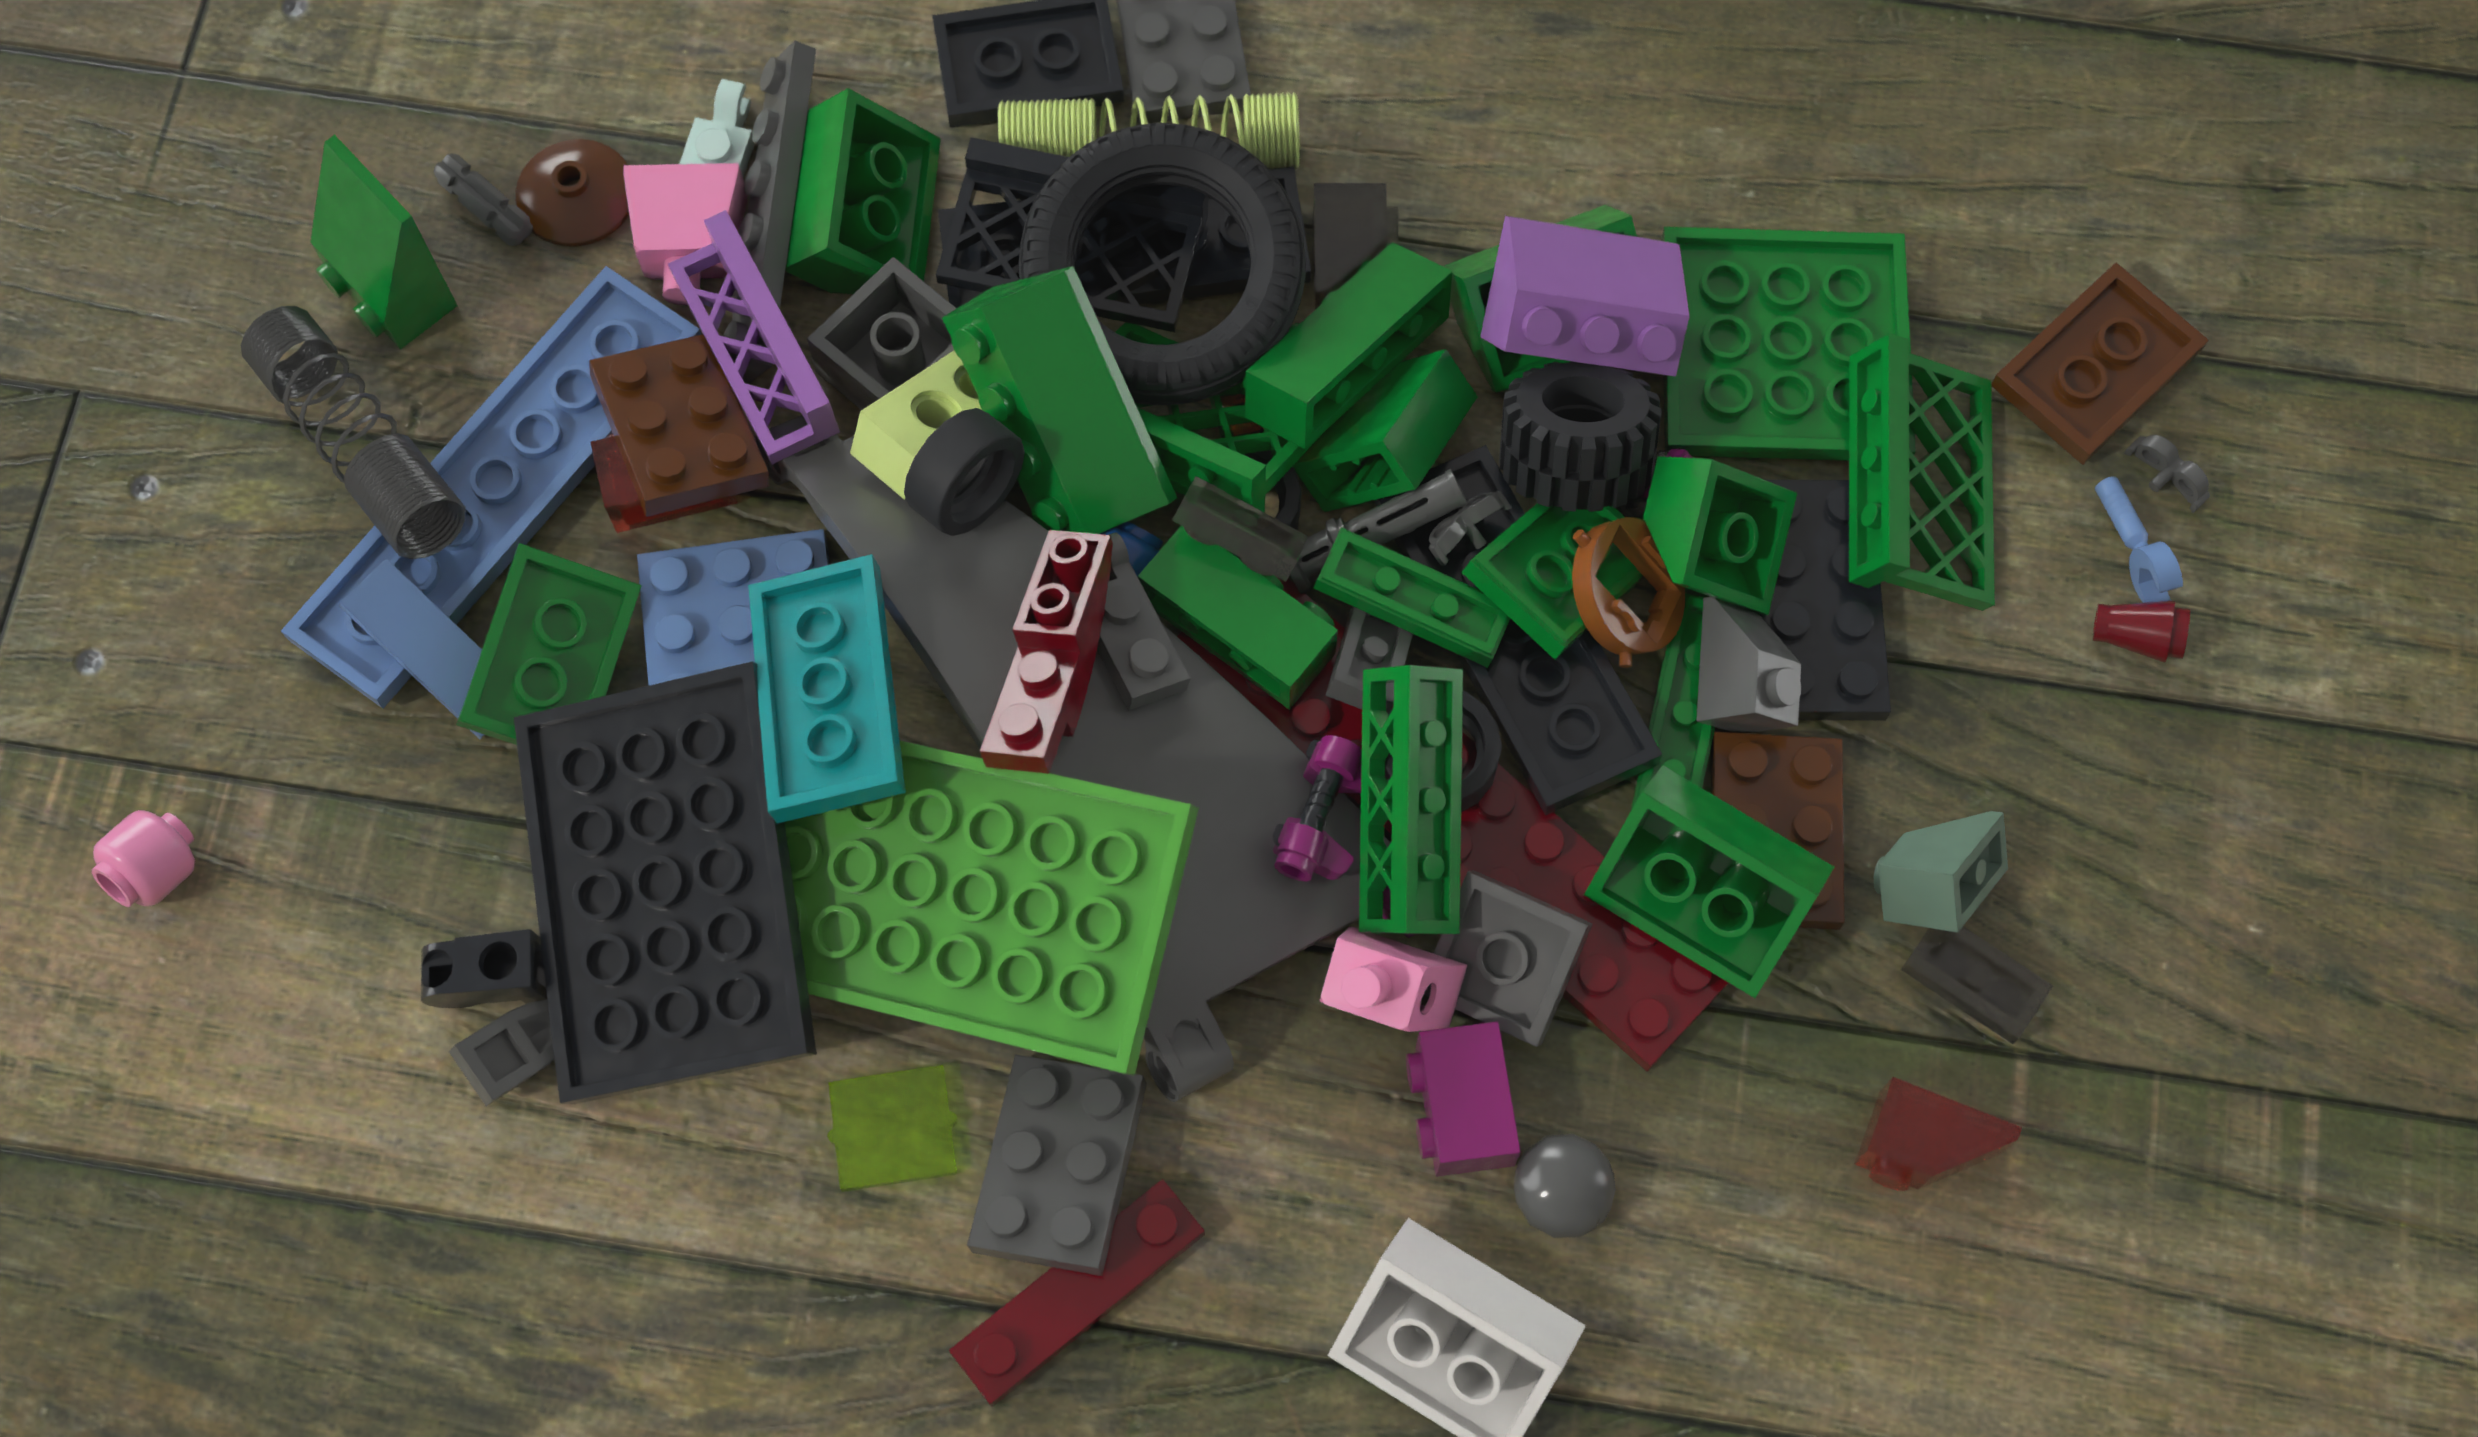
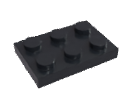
M1034 0L932 15L950 128L998 121L999 103L1001 101L1006 102L1007 100L1010 102L1013 100L1016 102L1019 100L1022 102L1033 100L1035 102L1038 99L1041 102L1044 99L1047 102L1049 99L1060 101L1062 98L1065 101L1068 98L1071 101L1074 98L1077 101L1080 98L1083 101L1086 98L1089 101L1092 98L1095 100V107L1102 106L1106 98L1112 104L1124 103V91L1107 0Z

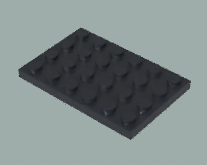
M751 661L514 717L560 1103L577 1104L817 1055L785 822L777 824L768 813L757 692V663Z

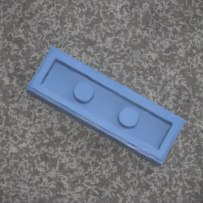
M386 558L339 602V607L458 719L482 649ZM470 730L479 739L485 735Z

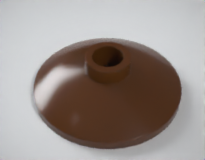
M573 139L555 143L538 152L523 168L516 186L517 207L529 216L530 223L533 226L532 232L549 243L577 247L598 242L614 233L629 216L623 174L624 165L628 164L617 151L597 141ZM580 179L574 186H563L570 180Z

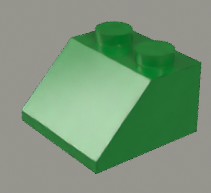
M1658 456L1643 518L1672 582L1758 614L1769 615L1797 493L1713 459Z

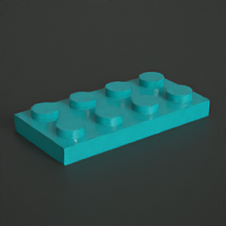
M871 554L748 585L755 663H757V692L767 808L771 817L778 824L906 793L881 570L874 556Z

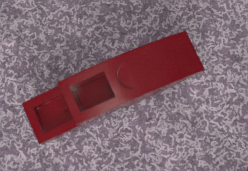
M1056 530L1048 531L1012 629L1018 648L980 749L985 767L1049 774L1062 736H1074L1090 682L1103 622L1113 548L1111 535Z

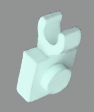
M725 79L720 81L714 101L713 120L695 117L679 164L739 163L742 177H744L755 144L752 140V130L742 128L751 104L750 99L743 98L746 88L745 84Z

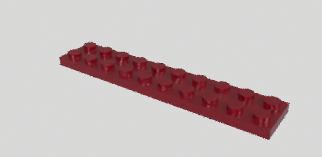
M1262 555L1250 566L1252 568L1254 565H1260L1272 572L1282 583L1283 591L1301 604L1309 601L1318 605L1305 593L1301 594L1296 585ZM1333 617L1331 618L1334 621V627L1338 630L1336 654L1290 710L1185 633L1181 632L1177 636L1238 690L1305 755L1309 744L1313 740L1321 741L1322 737L1329 735L1347 739L1362 749V709L1326 696L1345 630ZM1462 732L1463 780L1473 769L1477 752L1475 742ZM1498 763L1493 785L1479 803L1461 812L1460 888L1467 872L1475 870L1593 923L1563 997L1648 1072L1730 983L1584 896L1605 857L1554 812L1545 816L1534 794ZM1344 793L1361 811V794ZM1388 819L1384 825V836L1391 842L1392 824Z

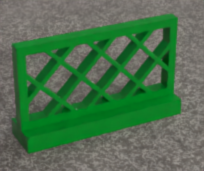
M1126 322L1115 332L1127 339L1145 344L1169 345L1178 343L1139 325ZM1243 381L1220 394L1209 397L1212 409L1180 413L1178 405H1167L1169 415L1156 416L1139 408L1154 405L1135 403L1174 491L1250 526L1265 512V495L1319 439L1318 437L1310 446L1303 449L1263 428L1264 433L1232 437L1229 425L1252 421L1245 418V405L1223 408L1220 396L1245 395ZM1218 427L1221 438L1209 440L1191 432V430ZM1270 450L1273 458L1265 465L1243 454Z
M1888 333L1849 356V582L1871 588L1884 581L1983 611L1995 605L1991 380L1909 353V339ZM1909 375L1914 376L1928 397L1919 405L1909 393ZM1954 389L1970 395V419L1967 421L1948 395L1950 390ZM1932 405H1934L1952 432L1943 441L1924 415V412ZM1909 425L1928 452L1919 461L1909 448ZM1957 441L1971 459V474L1966 476L1948 450ZM1933 461L1953 488L1944 497H1942L1924 470ZM1910 483L1928 507V510L1919 518L1910 506ZM1958 497L1971 514L1972 530L1968 533L1949 507V504ZM1934 517L1953 544L1944 554L1924 527ZM1910 539L1929 565L1923 572L1910 568ZM1958 554L1961 555L1972 571V587L1963 584L1949 563Z

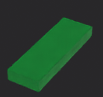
M1342 527L1314 586V589L1487 668L1494 658L1510 620V617L1482 591Z

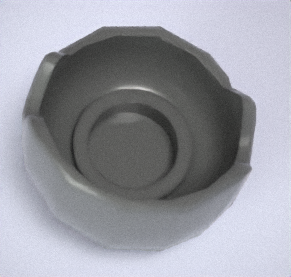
M1575 1134L1546 1135L1526 1149L1519 1158L1514 1177V1193L1517 1205L1531 1226L1554 1238L1581 1237L1602 1224L1611 1210L1616 1191L1615 1175L1609 1159L1595 1143Z

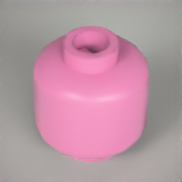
M145 810L135 811L125 817L95 844L93 857L96 866L92 869V875L99 886L119 904L130 907L133 903L142 906H153L162 901L193 872L195 859L189 845L194 841V837L187 826L170 813H165L162 817H159Z

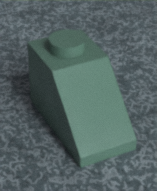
M1989 811L1904 833L1888 853L1880 857L1874 871V888L1877 894H1881L1883 920L1958 933L2008 870L2004 813Z

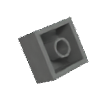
M893 257L807 338L816 373L860 410H863L954 351L952 339L942 317L957 308Z

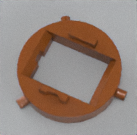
M1625 517L1599 524L1587 533L1582 529L1576 531L1573 539L1579 546L1573 563L1572 582L1579 614L1594 639L1610 652L1619 655V667H1632V656L1662 649L1676 635L1684 615L1685 587L1672 582L1644 520ZM1612 543L1621 550L1657 590L1648 610L1650 615L1647 622H1642L1622 599L1616 600L1596 578Z

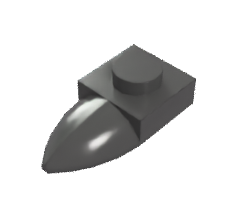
M547 999L527 1003L510 1010L454 1045L449 1051L485 1106L490 1105L541 1072L555 1059Z

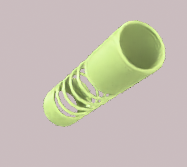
M1282 92L1280 95L1269 93L1267 96L1264 93L1261 96L1258 93L1255 96L1252 93L1249 96L1246 93L1243 97L1244 134L1237 100L1230 94L1224 105L1221 135L1226 137L1229 110L1232 104L1239 145L1257 157L1268 169L1294 166V169L1297 170L1300 159L1297 94L1294 92L1291 95L1288 92L1285 95ZM1199 95L1194 103L1191 126L1197 127L1199 107L1201 105L1205 129L1211 131L1207 105L1204 98ZM1168 96L1164 101L1161 123H1167L1168 109L1170 107L1172 122L1179 124L1175 103ZM1139 97L1133 102L1130 127L1136 126L1138 109L1141 124H1147L1144 104ZM1061 98L1060 101L1049 99L1047 102L1044 99L1041 102L1038 99L1035 102L1033 100L1030 102L1027 100L1024 102L1021 100L1018 102L1015 100L1012 102L1009 100L1006 102L1001 101L998 106L999 143L1070 157L1083 146L1097 139L1095 100L1091 98L1088 101L1085 98L1082 101L1079 98L1076 101L1073 98L1070 101L1067 98L1064 101ZM1108 98L1102 103L1098 138L1105 135L1107 110L1111 132L1117 131L1113 106Z

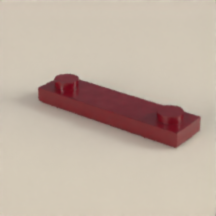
M1161 1179L1116 1216L1103 1276L1052 1267L948 1351L989 1405L993 1407L1205 1235V1230L1167 1183Z

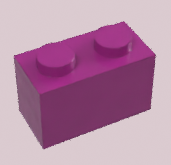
M1499 1022L1419 1032L1415 1047L1416 1053L1406 1054V1067L1411 1094L1422 1092L1426 1118L1416 1119L1417 1139L1421 1158H1433L1436 1177L1514 1167L1521 1152Z

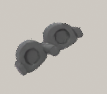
M2158 435L2139 436L2125 450L2124 454L2131 456L2134 453L2137 458L2161 471L2148 484L2153 491L2158 492L2171 479L2185 499L2192 504L2190 510L2193 514L2210 497L2208 492L2209 483L2204 471L2192 461H2183L2179 457L2176 446L2168 439Z
M1501 491L1484 493L1467 500V506L1458 508L1457 513L1445 518L1433 529L1429 536V550L1440 565L1445 566L1449 559L1446 555L1465 534L1476 549L1483 547L1487 543L1475 523L1499 509L1509 510L1512 508Z

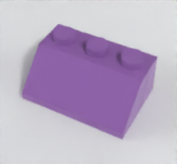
M1505 215L1480 336L1482 339L1506 352L1676 376L1689 320L1679 244Z

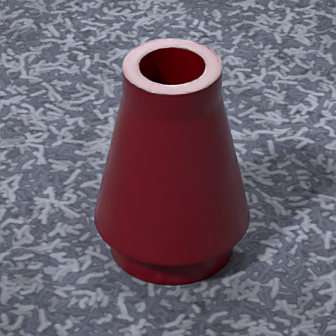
M2175 600L2119 605L2098 603L2092 641L2106 642L2166 663L2167 657L2183 659L2189 631L2190 609L2175 607Z

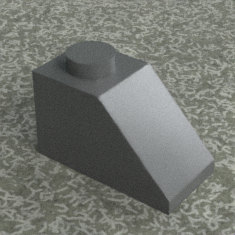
M1713 597L1704 598L1697 722L1733 733H1752L1798 726L1799 698L1801 695V663L1758 613Z

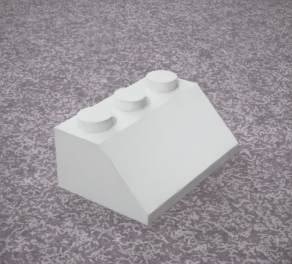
M1407 1218L1381 1256L1328 1356L1457 1437H1522L1564 1368L1586 1325Z

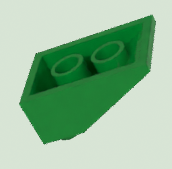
M336 135L324 142L310 240L323 263L315 270L327 287L338 298L348 293L358 305L352 308L353 312L375 338L384 332L401 350L458 305L410 213Z

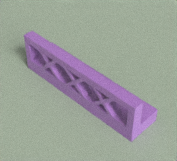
M725 210L704 220L712 244L668 263V266L771 464H774L839 433L840 430L826 394L729 214ZM720 262L722 263L727 275L719 294L693 287L689 279L690 276ZM735 289L741 300L731 298ZM703 305L713 307L710 315H708ZM726 311L745 315L752 319L744 342L718 334L717 330ZM760 336L766 347L757 345ZM728 352L738 354L735 363ZM751 358L776 364L778 370L769 390L745 384L742 380ZM785 384L792 396L782 393ZM754 400L764 403L760 412ZM776 406L801 412L808 424L777 440H774L768 429Z

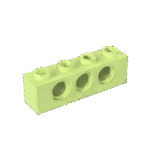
M952 351L860 411L850 454L904 500L906 499L904 495L906 475L914 457L928 437L946 420L959 412L973 408L981 409L976 390L962 360L955 351Z

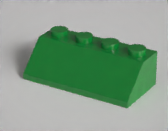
M1074 266L994 286L942 317L952 339L953 349L962 360L979 397L981 409L1021 438L1025 454L1017 481L1032 511V518L1047 531L1056 530L1099 534L1170 504L1177 499Z

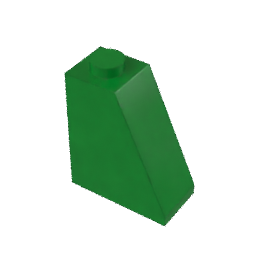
M1447 349L1400 362L1331 425L1293 467L1324 512L1416 490L1478 396Z

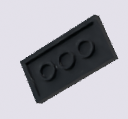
M1766 480L1797 493L1769 615H1759L1801 663V695L1799 698L1798 720L1886 721L1891 713L1881 583L1867 588L1849 582V480Z

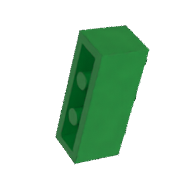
M1185 520L1138 575V579L1158 615L1290 710L1336 654L1338 630L1334 627V621L1318 605L1309 601L1301 604L1284 592V587L1280 580L1266 568L1260 565H1254L1251 568L1234 556L1232 547L1219 534L1210 529H1204L1201 532Z

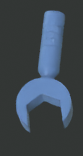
M2108 477L2103 479L2095 486V491L2126 547L2132 549L2129 558V570L2137 595L2143 603L2170 601L2171 599L2167 591L2183 587L2180 566L2174 553L2164 542L2147 543L2148 533L2118 478Z

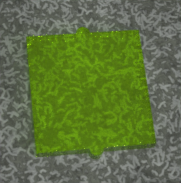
M944 1065L828 1082L833 1129L828 1132L827 1137L830 1143L835 1145L841 1192L958 1174L952 1127L957 1124L958 1119L956 1114L950 1111Z

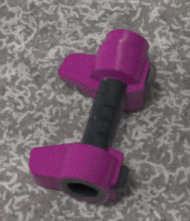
M1329 735L1322 737L1321 741L1313 740L1306 751L1309 761L1303 777L1313 787L1301 817H1288L1284 824L1276 826L1273 833V841L1275 843L1273 852L1277 855L1274 864L1275 869L1281 874L1298 881H1310L1313 873L1329 880H1338L1347 872L1354 861L1353 856L1324 831V827L1338 793L1361 794L1362 749L1347 739Z

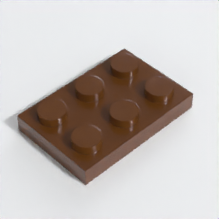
M2115 262L1996 374L1991 386L2078 462L2084 465L2203 350L2209 339Z
M704 334L589 360L592 383L646 517L768 487V469L739 401Z
M1714 732L1711 744V794L1835 867L1799 928L1840 930L1845 923L1842 739Z

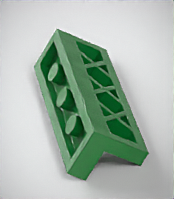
M1417 665L1363 669L1359 932L1460 934L1463 669ZM1394 682V708L1390 715H1388L1386 712V683ZM1390 753L1393 757V774L1390 780L1387 781L1385 777V759ZM1389 819L1392 824V841L1387 848L1384 843V825ZM1388 885L1391 891L1390 919H1383V891Z

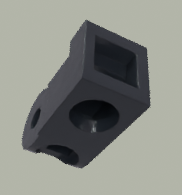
M531 929L457 937L455 940L432 943L421 949V1001L428 1006L465 1008L484 1003L523 1001L527 1004L547 999L540 936Z

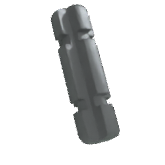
M448 154L443 161L436 164L433 172L437 177L438 183L450 194L459 196L457 200L487 227L495 228L497 230L495 234L508 245L518 246L524 238L531 235L533 226L530 223L529 216L516 205H510L508 203L509 199L479 172L471 171V165L458 154Z

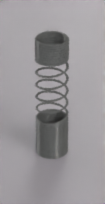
M281 306L269 310L255 319L246 330L241 342L242 357L275 399L284 404L285 412L294 422L300 424L301 432L308 441L316 444L317 452L322 459L332 464L333 473L341 482L345 483L347 491L395 552L407 559L426 558L440 552L451 544L460 533L465 522V506L409 436L397 433V422L392 415L381 413V402L376 395L365 393V382L359 375L349 373L348 361L344 356L337 353L336 346L308 311L297 306ZM304 342L298 351L279 362L282 355L293 345ZM339 360L343 365V374L330 377ZM346 378L354 379L358 383L359 394H353L338 401L327 411L321 422L305 420L307 406L320 403L334 395L343 386ZM341 379L330 392L318 399L311 400L325 385ZM308 395L305 402H294L289 400L291 398H300L302 396ZM362 398L372 400L375 404V414L367 415L355 421L342 433L336 442L321 440L324 425L335 423L349 415L359 405ZM356 399L345 412L328 420L330 415L341 405ZM290 406L302 407L299 417H297ZM378 418L388 420L391 424L390 435H384L358 451L350 462L337 460L340 445L350 443L365 435L374 426ZM372 419L362 431L345 439L358 425ZM306 426H318L316 437L311 435ZM322 446H334L332 457L326 454ZM338 466H348L345 475L341 473Z

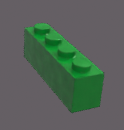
M1394 242L1388 245L1373 260L1365 261L1349 281L1337 291H1331L1316 310L1301 323L1293 324L1283 339L1246 370V376L1243 378L1245 418L1306 449L1449 318L1453 271Z

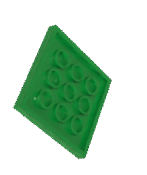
M1664 227L1661 241L1680 245L1689 309V320L1676 376L1663 375L1665 455L1669 453L1670 449H1684L1691 456L1849 461V356L1888 333L1909 339V353H1911L1905 234ZM1909 375V393L1913 397L1912 375ZM1909 425V448L1915 455V433Z

